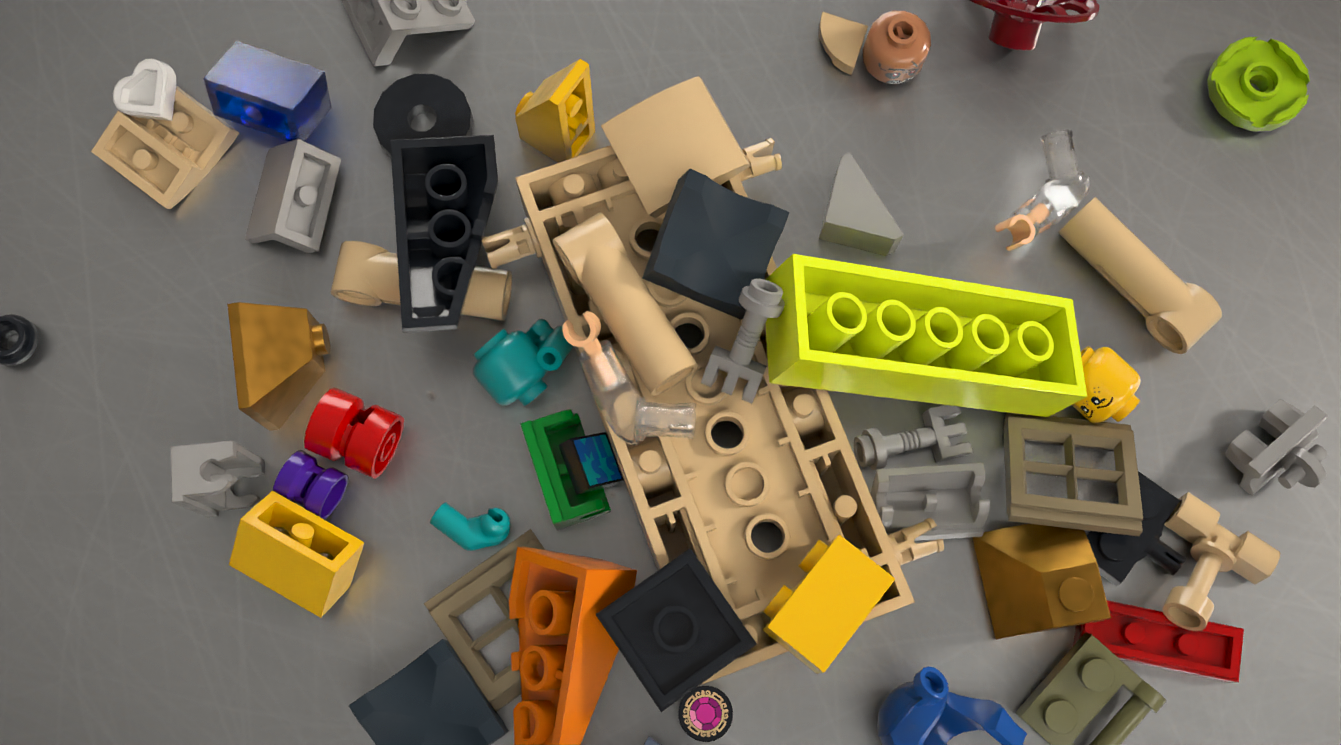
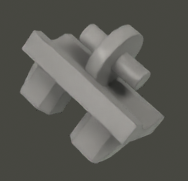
M1278 400L1262 416L1259 426L1276 438L1275 441L1267 446L1250 431L1246 430L1228 446L1225 456L1244 474L1239 486L1253 496L1284 468L1286 471L1278 477V481L1283 487L1290 489L1297 482L1307 487H1317L1326 479V472L1320 462L1327 456V451L1318 444H1315L1308 451L1305 448L1317 439L1319 434L1316 428L1326 420L1328 415L1315 405L1304 414L1284 400Z

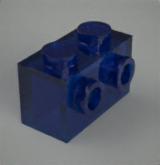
M236 41L203 78L215 116L288 142L296 139L305 142L332 108L325 71Z

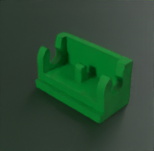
M568 409L533 421L529 420L520 423L553 525L557 531L611 512L604 488L576 495L561 454L559 444L570 438L586 436L578 413L573 414L572 409Z

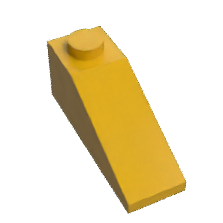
M582 59L573 62L544 79L534 93L531 91L526 93L519 102L515 112L520 139L557 163L577 157L595 133L589 64Z

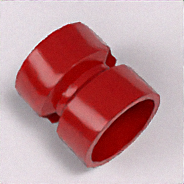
M334 387L329 389L316 405L305 431L304 447L308 451L334 462L344 457L345 466L376 479L387 468L398 447L404 428V418L378 405L365 409L364 401L361 398Z

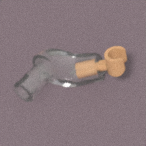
M1072 130L1053 131L1040 137L1049 179L1045 180V185L1010 214L1005 221L995 226L996 232L1006 228L1011 232L1013 241L1011 245L1006 247L1008 251L1030 243L1034 237L1058 223L1075 209L1089 193L1090 176L1086 175L1083 171H1079Z
M589 311L583 313L586 322L590 325L589 337L577 335L569 319L564 322L562 329L564 338L571 345L584 348L578 359L585 379L605 420L622 442L637 446L639 441H644L645 437L661 436L694 439L696 427L695 403L646 402L645 397H641L633 385L610 341H598L597 337L601 330L599 318L594 313Z

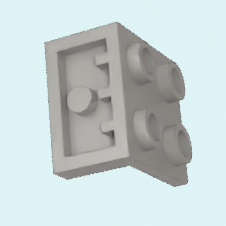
M341 0L373 67L390 65L406 35L471 29L475 22L465 0Z

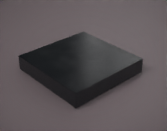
M691 548L596 614L660 712L667 709L757 644Z

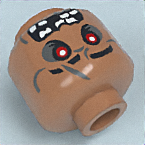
M900 10L887 12L876 19L870 27L863 47V62L868 72L875 79L886 84H902L912 80L921 71L931 47L930 31L926 23L917 15Z

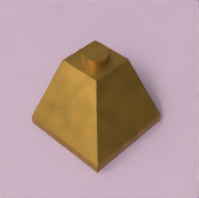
M242 302L227 304L238 408L269 431L278 430L284 425L325 372L323 355L330 354V340L327 328L324 323L319 324L305 308Z
M1028 523L987 531L983 533L982 537H972L995 640L1093 623L1111 618L1098 564L1084 530Z

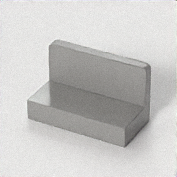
M300 139L270 148L266 155L245 240L256 244L273 239L306 253L319 251L341 158Z

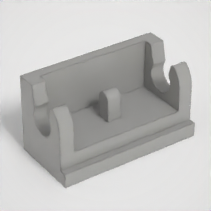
M235 441L171 447L172 503L206 517L219 516V511L249 508L260 501V497L257 495L247 494L240 497L234 492V485L239 479L245 477L252 479L265 474V461Z
M983 463L877 469L870 492L888 535L923 522L927 518L934 520L937 526L917 537L914 541L982 537L984 533L983 526L990 511V500H982L981 489L986 478Z

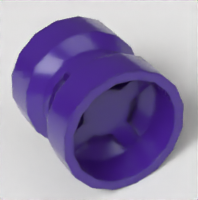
M298 450L291 455L281 468L275 480L273 491L292 502H297L304 506L306 510L325 520L331 515L342 499L349 477L334 467L325 469L319 466L314 456L303 450Z

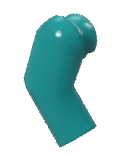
M538 319L527 330L526 334L540 349L537 353L538 364L545 370L555 371L568 356L573 345L564 338L563 326H557L553 329L545 319Z
M445 502L437 509L430 520L431 525L467 551L496 546L504 541L510 533L509 515L500 508H490L487 514L467 519Z

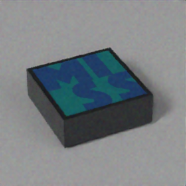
M606 432L570 438L559 444L576 495L612 487L624 481Z

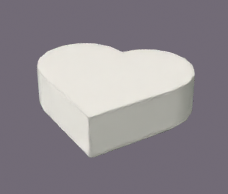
M152 58L141 61L135 67L132 76L122 78L115 85L112 94L116 108L125 114L137 118L172 121L177 84L174 70L169 65Z

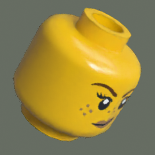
M1087 346L1081 351L1087 397L1072 404V406L1092 423H1100L1110 417L1119 422L1129 415L1140 402V399L1134 395L1141 382L1140 376L1113 349L1101 347L1093 350L1090 346Z

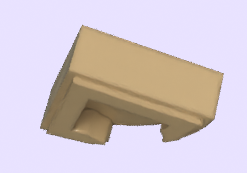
M822 12L818 29L819 40L832 59L834 66L852 75L868 26Z

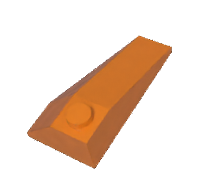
M517 547L509 596V618L518 619L519 652L511 653L512 671H520L521 702L513 709L514 745H581L619 650L596 614L635 587L637 570L597 558L529 547Z

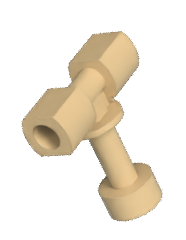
M1187 492L1179 498L1180 502L1164 525L1193 544L1190 552L1197 564L1186 586H1176L1171 589L1162 610L1164 615L1174 624L1187 630L1201 631L1206 628L1214 610V604L1207 595L1218 572L1233 570L1251 583L1257 584L1270 577L1278 564L1281 553L1249 531L1237 536L1217 523L1220 512Z

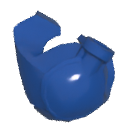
M929 666L916 673L912 682H906L898 686L888 695L879 710L876 727L881 745H947V742L963 732L976 730L986 731L1002 745H1023L1027 735L1000 704L992 700L969 698L949 692L948 683L944 675L936 668Z

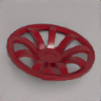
M969 0L995 12L988 36L989 40L997 45L1016 50L1035 49L1042 24L1045 22H1086L1093 20L1099 12V4L1096 0H1047L1043 4V0ZM1066 10L1077 11L1079 14L1068 15Z

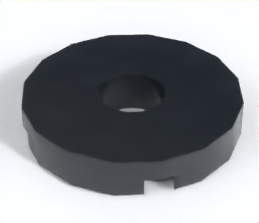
M412 74L396 80L382 92L374 108L373 128L381 147L390 158V140L472 136L473 115L465 94L451 80L435 74ZM421 113H430L436 116V122L427 131H416L411 128V122L414 117Z

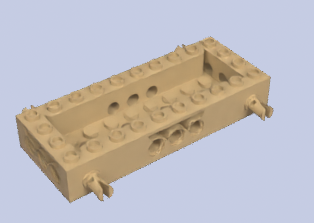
M769 138L764 142L742 149L751 166L721 186L747 197L742 181L774 170H781L782 161L780 153L771 155L775 141ZM609 145L515 177L527 218L524 219L525 224L489 237H483L482 243L486 253H489L487 257L492 270L498 266L536 253L537 258H542L564 320L567 321L569 319L576 334L580 337H589L590 325L584 318V312H592L599 318L601 330L597 339L616 377V381L612 384L604 385L584 348L574 347L657 571L691 548L757 643L702 684L788 652L787 649L763 631V628L771 619L763 610L784 584L792 591L806 574L798 565L819 539L828 546L840 534L895 578L894 582L863 622L915 603L901 565L935 552L944 551L943 539L918 544L914 542L917 537L936 527V523L932 518H927L923 522L889 535L886 533L828 390L769 383L766 324L751 359L767 366L752 404L742 400L743 390L748 380L738 378L732 395L721 392L728 373L720 369L712 387L701 384L715 346L731 351L742 325V320L642 279L651 252L642 250L636 244V237L646 229L659 231L666 212L657 218L647 213L612 146ZM599 212L603 213L614 227L624 245L629 261L673 328L676 329L684 323H691L698 326L704 336L703 341L698 346L687 348L698 365L697 369L686 379L658 395H651L584 288L580 287L569 274L553 243V239ZM772 256L764 280L777 269ZM721 421L734 422L742 431L741 443L730 449L718 446L711 436V430L714 425ZM761 522L775 524L782 533L783 541L781 547L770 553L757 549L751 538L753 527Z

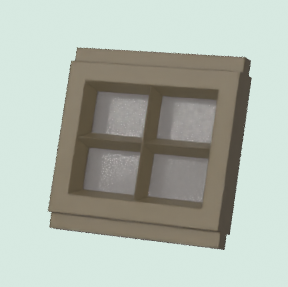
M1005 413L1003 434L1006 513L1008 521L1130 536L1141 535L1143 531V511L1134 431L1131 430V425L1110 422L1092 423L1088 420L1057 416L1040 417Z
M531 529L424 603L430 615L495 712L521 695L520 671H512L511 653L519 652L518 619L509 618V596L517 547L545 550Z

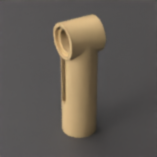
M1096 197L1086 204L1058 232L1146 318V327L1150 334L1167 350L1177 354L1186 353L1221 319V308L1210 293L1196 284L1184 283Z
M599 212L553 239L555 249L569 274L580 287L584 288L651 395H658L669 390L697 369L696 361L629 261L622 241L603 213Z
M345 241L341 243L331 287V295L342 301L363 306H378L381 303L400 305L397 253H390L380 246L361 241ZM475 265L461 315L504 321L511 298L512 272L497 268L492 270L490 267Z

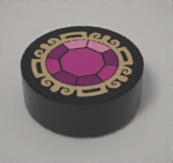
M698 686L682 698L678 708V719L682 729L688 736L697 741L711 742L721 738L730 728L733 719V708L729 698L720 689L713 686Z

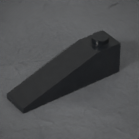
M494 135L390 140L402 332L458 329L498 187Z

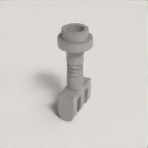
M752 279L750 286L742 288L739 303L746 309L736 340L731 351L715 346L701 384L712 387L720 369L728 373L721 392L732 395L738 378L748 380L744 387L742 400L753 403L767 366L751 359L767 318H777L783 311L785 302L782 299L783 290L781 287L768 280Z
M950 405L929 408L924 411L922 418L925 427L882 436L877 428L863 430L861 436L854 438V452L861 467L869 466L872 470L885 468L887 456L927 447L932 448L936 463L972 454L973 450L970 442L951 446L949 439L967 433L964 423L945 426L943 419L953 418L961 414L959 406Z

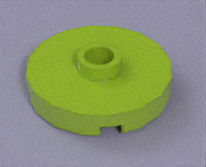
M1245 37L1231 43L1211 65L1207 79L1209 97L1218 113L1234 126L1252 132L1272 131L1288 124L1307 104L1309 94L1306 96L1307 84L1310 82L1308 69L1300 56L1283 42L1274 39L1266 42L1256 40L1258 37ZM1250 83L1255 84L1260 91L1253 88Z

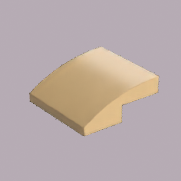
M699 76L669 87L630 107L601 125L647 213L654 218L667 211L678 179L689 169L702 173L714 182L722 185L751 166L702 78Z
M176 86L172 121L137 118L117 111L91 152L163 207L172 209L219 162L239 135V132Z

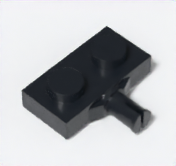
M1139 471L1143 511V531L1141 535L1130 536L1088 531L1086 533L1096 558L1100 575L1115 586L1121 584L1136 562L1146 556L1167 570L1172 576L1182 567L1181 565L1186 561L1185 556H1182L1160 540L1164 523L1180 500ZM1118 490L1109 501L1110 504H1119Z

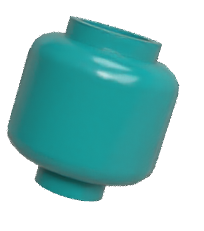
M503 328L473 354L477 360L473 367L474 377L499 405L507 406L519 400L526 406L548 387L542 380L548 370L542 368L537 362V353L540 349L523 331L517 330L509 334Z

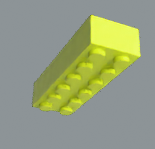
M792 254L765 279L782 288V299L785 302L781 315L777 318H767L765 323L769 383L1040 417H1049L1087 397L1073 299Z

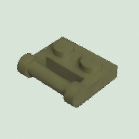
M1085 632L1015 713L1050 745H1075L1073 741L1119 688L1123 686L1132 696L1089 744L1121 745L1150 711L1157 713L1167 700L1092 634Z

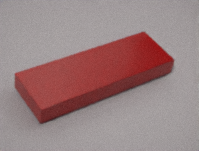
M1107 600L1111 618L1075 626L1073 646L1087 632L1098 639L1120 660L1229 683H1239L1244 635L1243 628L1208 621L1206 628L1201 631L1187 630L1171 622L1161 611Z

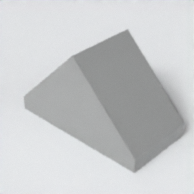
M849 152L841 157L837 167L819 239L888 256L895 252L904 234Z

